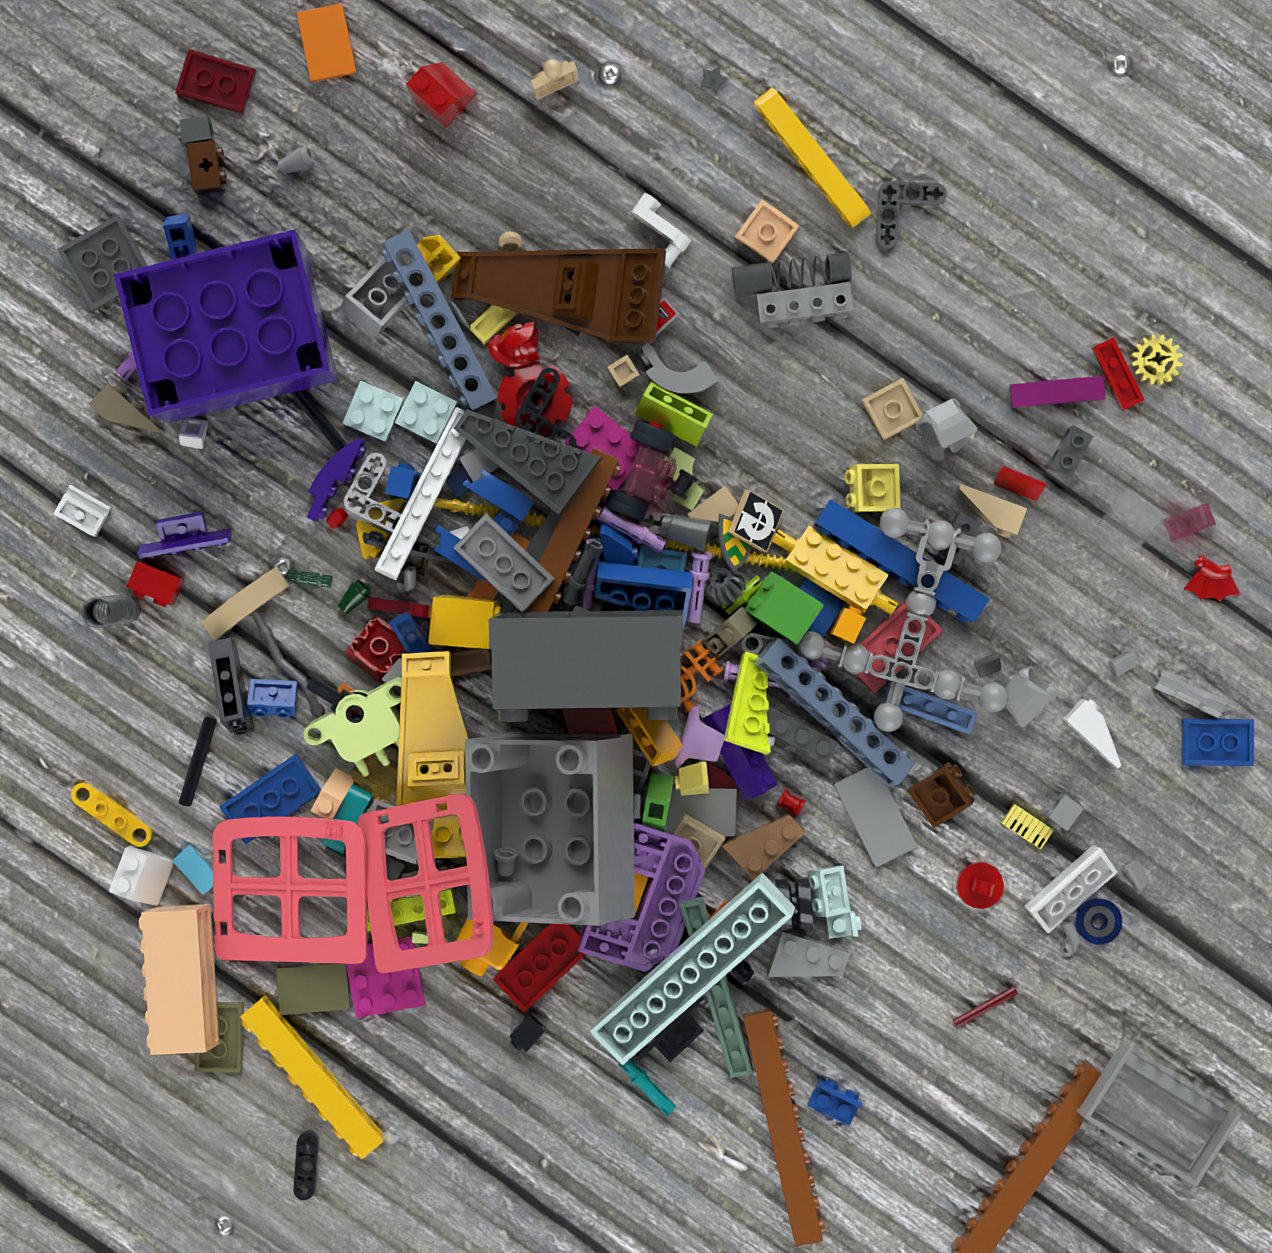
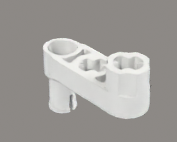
M644 193L631 213L668 240L670 244L666 248L665 267L670 269L678 255L686 250L691 240L658 216L656 212L661 204L651 195Z

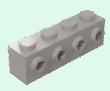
M850 282L756 295L759 326L765 325V328L779 327V323L788 322V325L802 324V320L811 319V322L825 321V317L834 316L835 319L848 318V314L853 312Z

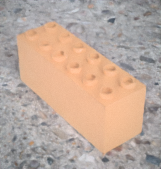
M211 904L163 906L142 912L139 918V928L143 932L140 948L141 953L144 954L142 975L146 979L144 1000L147 1001L148 1010L145 1013V1022L149 1025L147 1047L150 1048V1055L207 1052L220 1044L216 1007Z

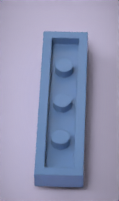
M888 681L881 703L886 702L891 681ZM906 686L904 687L899 705L906 712L967 734L971 733L978 712Z

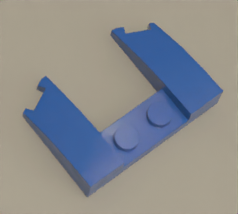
M484 470L480 471L483 476L473 483H470L468 479L462 483L463 486L500 508L493 520L512 537L535 501ZM437 525L435 532L441 533L440 547H434V551L486 582L487 579L453 548L461 539Z

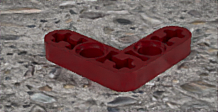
M369 597L367 606L369 609L405 613L409 610L408 615L431 618L432 606L375 597Z

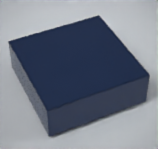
M465 467L452 473L446 479L456 499L471 491L462 485L467 479L470 483H473Z

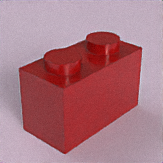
M136 561L126 587L132 589L131 594L143 599L147 595L154 598L153 603L166 608L167 604H175L185 579L144 562Z

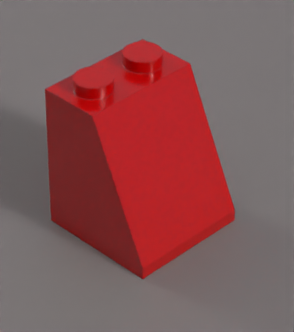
M443 62L422 66L406 83L411 97L445 128L450 125L477 95L471 87Z

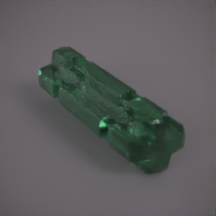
M289 569L286 576L288 582L297 583L298 581L300 584L313 586L321 585V587L330 588L333 583V576L323 574L320 576L318 573L305 571L298 572V570Z

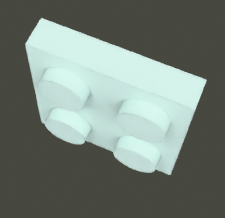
M360 381L342 424L387 442L404 399Z
M415 381L395 423L438 444L458 402Z

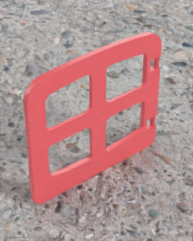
M452 794L362 814L358 819V825L363 830L366 839L367 901L376 969L380 973H390L480 958L487 955L494 942L492 902L481 825L473 799L466 794ZM447 802L448 810L440 812L439 804ZM455 814L459 819L468 865L439 871L435 866L430 821L434 818ZM388 815L389 822L381 824V816ZM411 823L414 826L419 872L413 877L390 881L387 877L385 832L388 828ZM470 885L473 936L467 940L447 943L444 937L439 898L440 892L443 889ZM419 894L423 898L428 945L421 948L401 950L395 932L391 900Z
M282 816L228 819L216 826L212 837L214 850L215 954L219 959L360 964L366 960L368 955L366 839L359 825L352 821ZM261 836H278L280 838L281 872L278 877H237L233 874L232 844L234 839ZM300 836L327 838L344 842L346 845V878H303L300 876L298 838ZM219 850H226V863H220ZM234 895L278 896L281 900L282 935L280 937L237 932L234 928ZM302 896L345 897L347 899L346 935L301 937L299 921L300 898ZM221 922H227V935H221Z

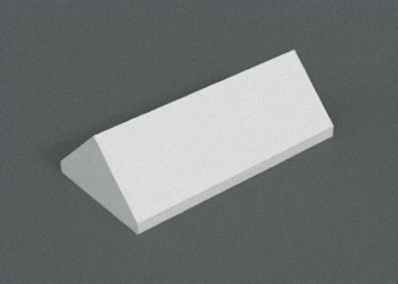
M1092 845L1024 907L1049 934L1118 871L1103 850Z

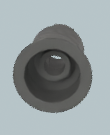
M665 513L659 535L704 552L712 520L695 519L676 514L673 516Z

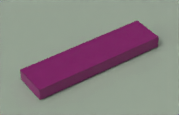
M1104 376L1009 385L1011 408L1106 399Z

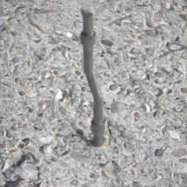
M260 610L251 613L259 629L257 632L261 640L264 639L276 665L300 685L311 707L309 710L313 718L316 717L317 719L325 715L326 710L323 704H319L315 694L306 688L308 684L307 678L283 658L272 636L274 633L270 625L267 626Z

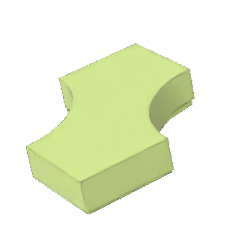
M675 447L664 469L671 474L675 483L681 469L693 475L692 467L695 458ZM693 483L686 494V500L674 494L672 500L692 511L704 490L696 483Z

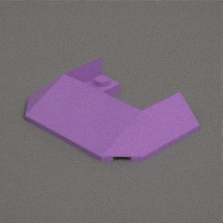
M634 822V872L648 876L635 917L624 921L616 920L600 926L583 925L578 951L644 972L653 968V965L663 961L678 948L686 926L680 902L696 898L706 871L692 841Z

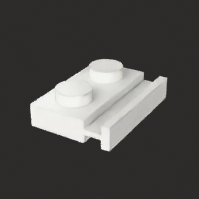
M69 485L66 494L63 495L53 514L96 537L112 507L75 486Z

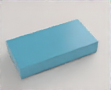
M189 845L172 860L202 895H205L213 887V869L192 845Z

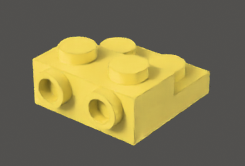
M856 464L849 466V470L845 473V481L849 484L850 493L846 496V505L850 507L851 512H879L890 508L901 509L899 464Z

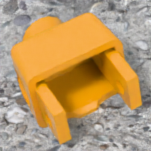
M467 917L456 941L467 940L473 936V920H468ZM520 922L513 935L493 923L494 942L488 954L480 958L459 961V964L481 977L489 965L496 970H502L520 945L521 940L519 938L529 922Z

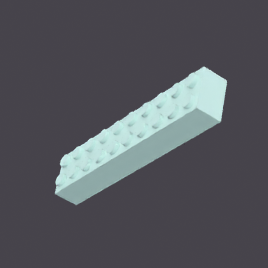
M761 873L594 1022L590 1032L623 1065L793 916L795 906Z

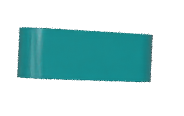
M352 784L334 819L352 821L358 825L359 817L366 812L374 794ZM324 838L322 841L323 845L341 854L346 850V845L342 841Z

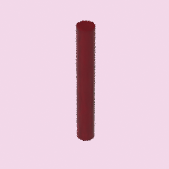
M1012 986L952 1021L956 1028H959L1018 993L1015 987Z

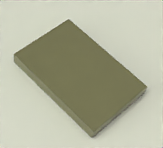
M325 963L276 968L280 1015L347 1010L351 1008L346 964Z
M217 1002L220 1044L207 1052L195 1053V1072L242 1073L244 1026L241 1023L243 1020L240 1016L244 1013V1002Z

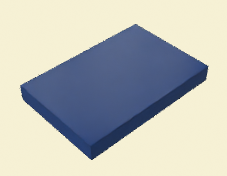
M1182 718L1181 765L1254 766V719Z

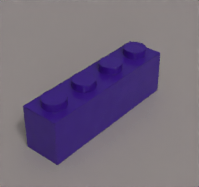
M731 703L702 718L705 725L725 736ZM727 741L723 742L720 754L745 801L762 795L778 785L762 753Z

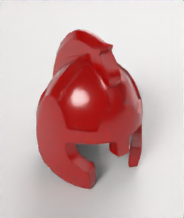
M530 322L524 326L522 324L511 326L501 336L496 335L491 342L488 341V348L492 358L496 362L508 367H520L530 364L532 361L540 360V356L536 351L539 342L538 329H534V322Z

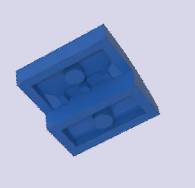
M805 578L799 589L824 604V607L806 632H816L823 638L844 603Z

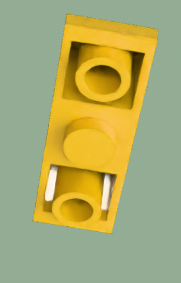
M398 498L379 503L402 514L407 501ZM372 509L368 514L373 520H378L382 517V513L378 509ZM386 514L385 521L382 523L383 525H386V521L393 524V522L388 520V514ZM358 520L356 527L362 556L367 560H370L371 557L376 558L382 548L365 544L362 538L363 532L370 533V531H376L388 538L390 535Z

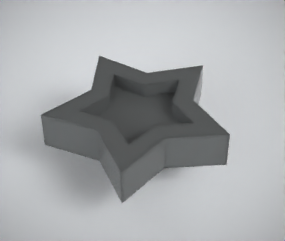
M720 66L712 71L703 69L705 80L701 87H710L717 94L719 85L728 82V80L720 74Z

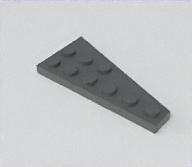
M466 410L453 428L559 515H562L603 459L600 456L471 410Z

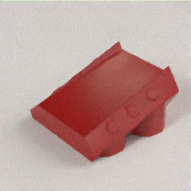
M375 615L359 636L351 642L345 654L349 660H352L373 677L375 681L381 682L382 678L396 661L402 657L406 650L391 626L378 615Z

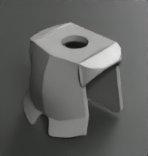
M950 399L926 411L915 425L918 432L923 434L931 458L936 460L944 459V451L947 448L952 453L958 452L968 441L967 436L977 431V427L960 409V403L956 399Z
M1032 666L1023 668L1005 687L1008 693L1006 708L1021 727H1025L1032 719L1044 712V707L1049 701L1053 702L1056 699L1058 689L1036 676Z

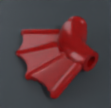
M1203 555L1198 556L1199 559L1194 561L1198 571L1184 587L1185 591L1196 593L1201 600L1211 597L1222 601L1227 596L1240 595L1231 576L1232 571L1229 564L1217 565L1212 560L1206 559Z

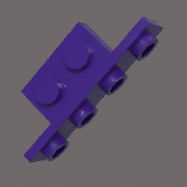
M203 511L156 520V527L161 541L140 545L137 554L138 558L153 559L161 554L175 555L188 549L197 551L210 545L223 546L231 541L232 531L229 528L208 532Z

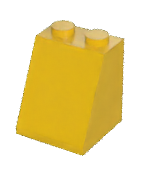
M448 594L433 597L428 644L489 649V618L502 613V607H499L500 601Z

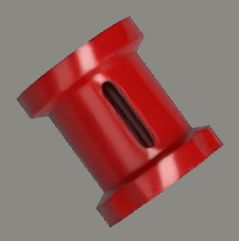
M785 788L775 806L783 807L793 813V817L796 818L803 808L806 799L794 796Z

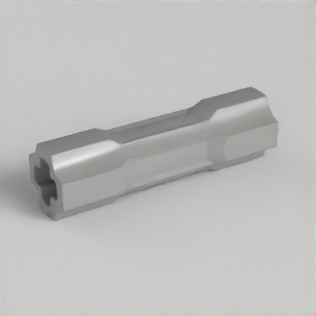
M1164 670L1158 673L1153 684V688L1189 703L1213 717L1219 718L1226 706L1227 700L1193 686Z

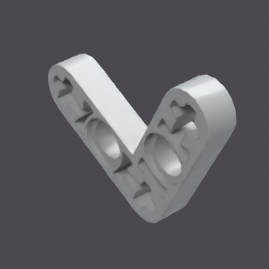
M372 453L366 458L344 498V510L349 515L392 535L394 531L392 528L393 524L386 521V525L382 524L385 521L386 514L389 515L388 520L393 523L399 520L402 514L370 499L387 465L386 459L382 454ZM378 460L381 467L377 466L372 475L370 474L372 469L371 462L375 463ZM362 479H368L371 481L372 486L364 490L359 487L358 483ZM356 499L358 500V505L365 508V504H368L365 514H361L362 508L358 506L350 508L349 501L353 502ZM378 509L381 511L382 517L378 520H373L368 514L370 510Z

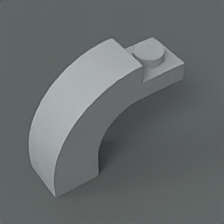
M650 343L641 346V351L643 352L640 354L641 359L646 366H652V368L646 371V376L651 382L676 395L689 396L699 394L718 383L716 376L706 361L690 371L675 372L668 369L661 362Z

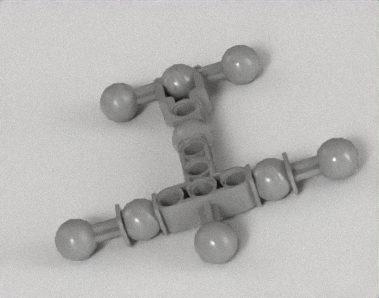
M900 508L887 509L880 517V528L885 535L897 538L907 533L921 537L915 555L916 562L919 563L918 587L914 586V591L906 599L908 611L906 615L909 617L903 624L894 658L882 654L873 655V652H869L866 647L860 644L848 646L845 643L844 648L827 644L820 634L812 631L806 632L800 642L796 644L797 654L803 656L807 661H814L820 657L839 661L838 667L843 666L850 673L859 674L864 672L867 674L870 671L876 677L891 680L886 702L880 704L874 712L876 726L885 732L895 731L903 723L904 715L899 705L905 685L924 690L930 689V692H934L942 699L949 700L955 698L959 701L960 696L978 700L980 706L988 712L995 713L1001 711L1008 703V693L1002 685L988 683L980 687L966 683L964 676L960 677L952 670L940 672L935 670L934 673L930 668L916 664L925 632L924 621H928V617L936 608L934 597L936 592L933 590L937 588L943 571L951 568L956 547L972 551L973 556L982 563H990L995 561L1001 554L1002 545L1000 540L991 533H983L977 537L962 534L961 528L954 530V527L947 521L938 520L930 523L927 519L924 523L910 520L907 513ZM926 542L936 550L948 549L943 565L937 564L934 560L925 561L922 559ZM926 574L934 577V584L928 588L921 585V578ZM918 620L921 623L920 631L916 633L910 632L908 630L909 622ZM905 643H912L915 651L909 656L904 655L901 652L902 646ZM876 659L883 660L886 664L884 670L880 672L875 671L872 668L873 661ZM902 665L908 668L906 677L899 678L895 675V669L898 666ZM928 672L931 675V680L928 684L918 682L920 673Z

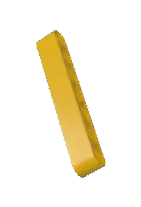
M770 88L753 102L760 115L851 229L871 215L864 201L774 88Z

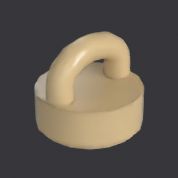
M505 232L500 235V251H520L522 249L521 236L515 232Z

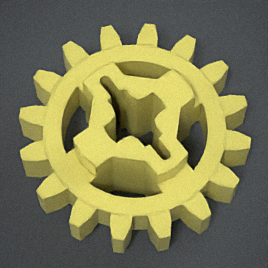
M1155 334L1150 335L1149 341L1146 338L1141 339L1142 345L1136 344L1134 348L1137 352L1130 355V357L1135 358V361L1130 366H1136L1137 368L1133 374L1137 375L1140 373L1142 375L1140 378L1141 382L1149 379L1148 385L1150 386L1155 381L1158 386L1162 385L1164 380L1166 382L1172 381L1171 375L1176 376L1179 374L1175 368L1182 366V363L1178 362V358L1182 357L1183 354L1176 353L1180 346H1172V338L1164 341L1165 337L1163 334L1158 339H1156ZM1161 346L1164 347L1169 353L1162 350ZM1149 347L1147 356L1142 358L1144 350ZM1153 357L1164 359L1158 364L1157 362L1149 361ZM1171 362L1168 371L1164 373L1166 364ZM1144 367L1151 370L1152 374L1147 372Z

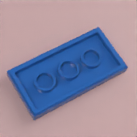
M296 753L219 807L227 819L289 816L318 796L322 789ZM246 837L241 839L245 843V845H247L257 837Z

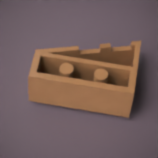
M787 813L723 842L722 847L755 880L806 832Z

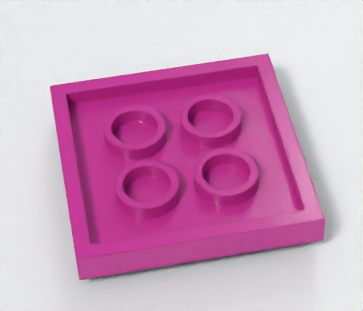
M596 406L590 410L572 433L576 439L577 449L591 453L593 447H597L620 458L618 464L622 467L617 477H612L608 486L612 487L611 489L618 490L641 461L646 448L644 444L632 440L630 433ZM568 438L564 444L571 446Z
M412 936L397 938L401 950L416 948L415 943H412ZM373 943L368 944V955L365 961L360 964H346L356 1018L426 1005L420 969L414 968L380 973L375 965Z

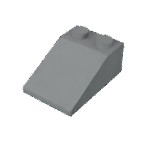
M384 257L345 296L339 308L375 339L408 303L403 293L406 291L403 283L398 284L392 272L395 270L392 262L387 263ZM415 275L409 278V282L413 286H420L422 284Z

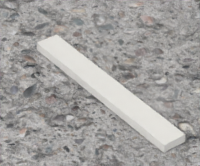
M458 407L455 408L375 567V571L394 580L397 579L466 441V438L453 429L466 411Z

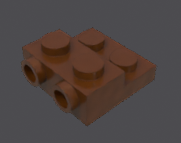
M949 761L907 789L933 828L970 807L975 801L973 788L969 784L965 785L960 778L962 777L960 769L955 764L951 765Z

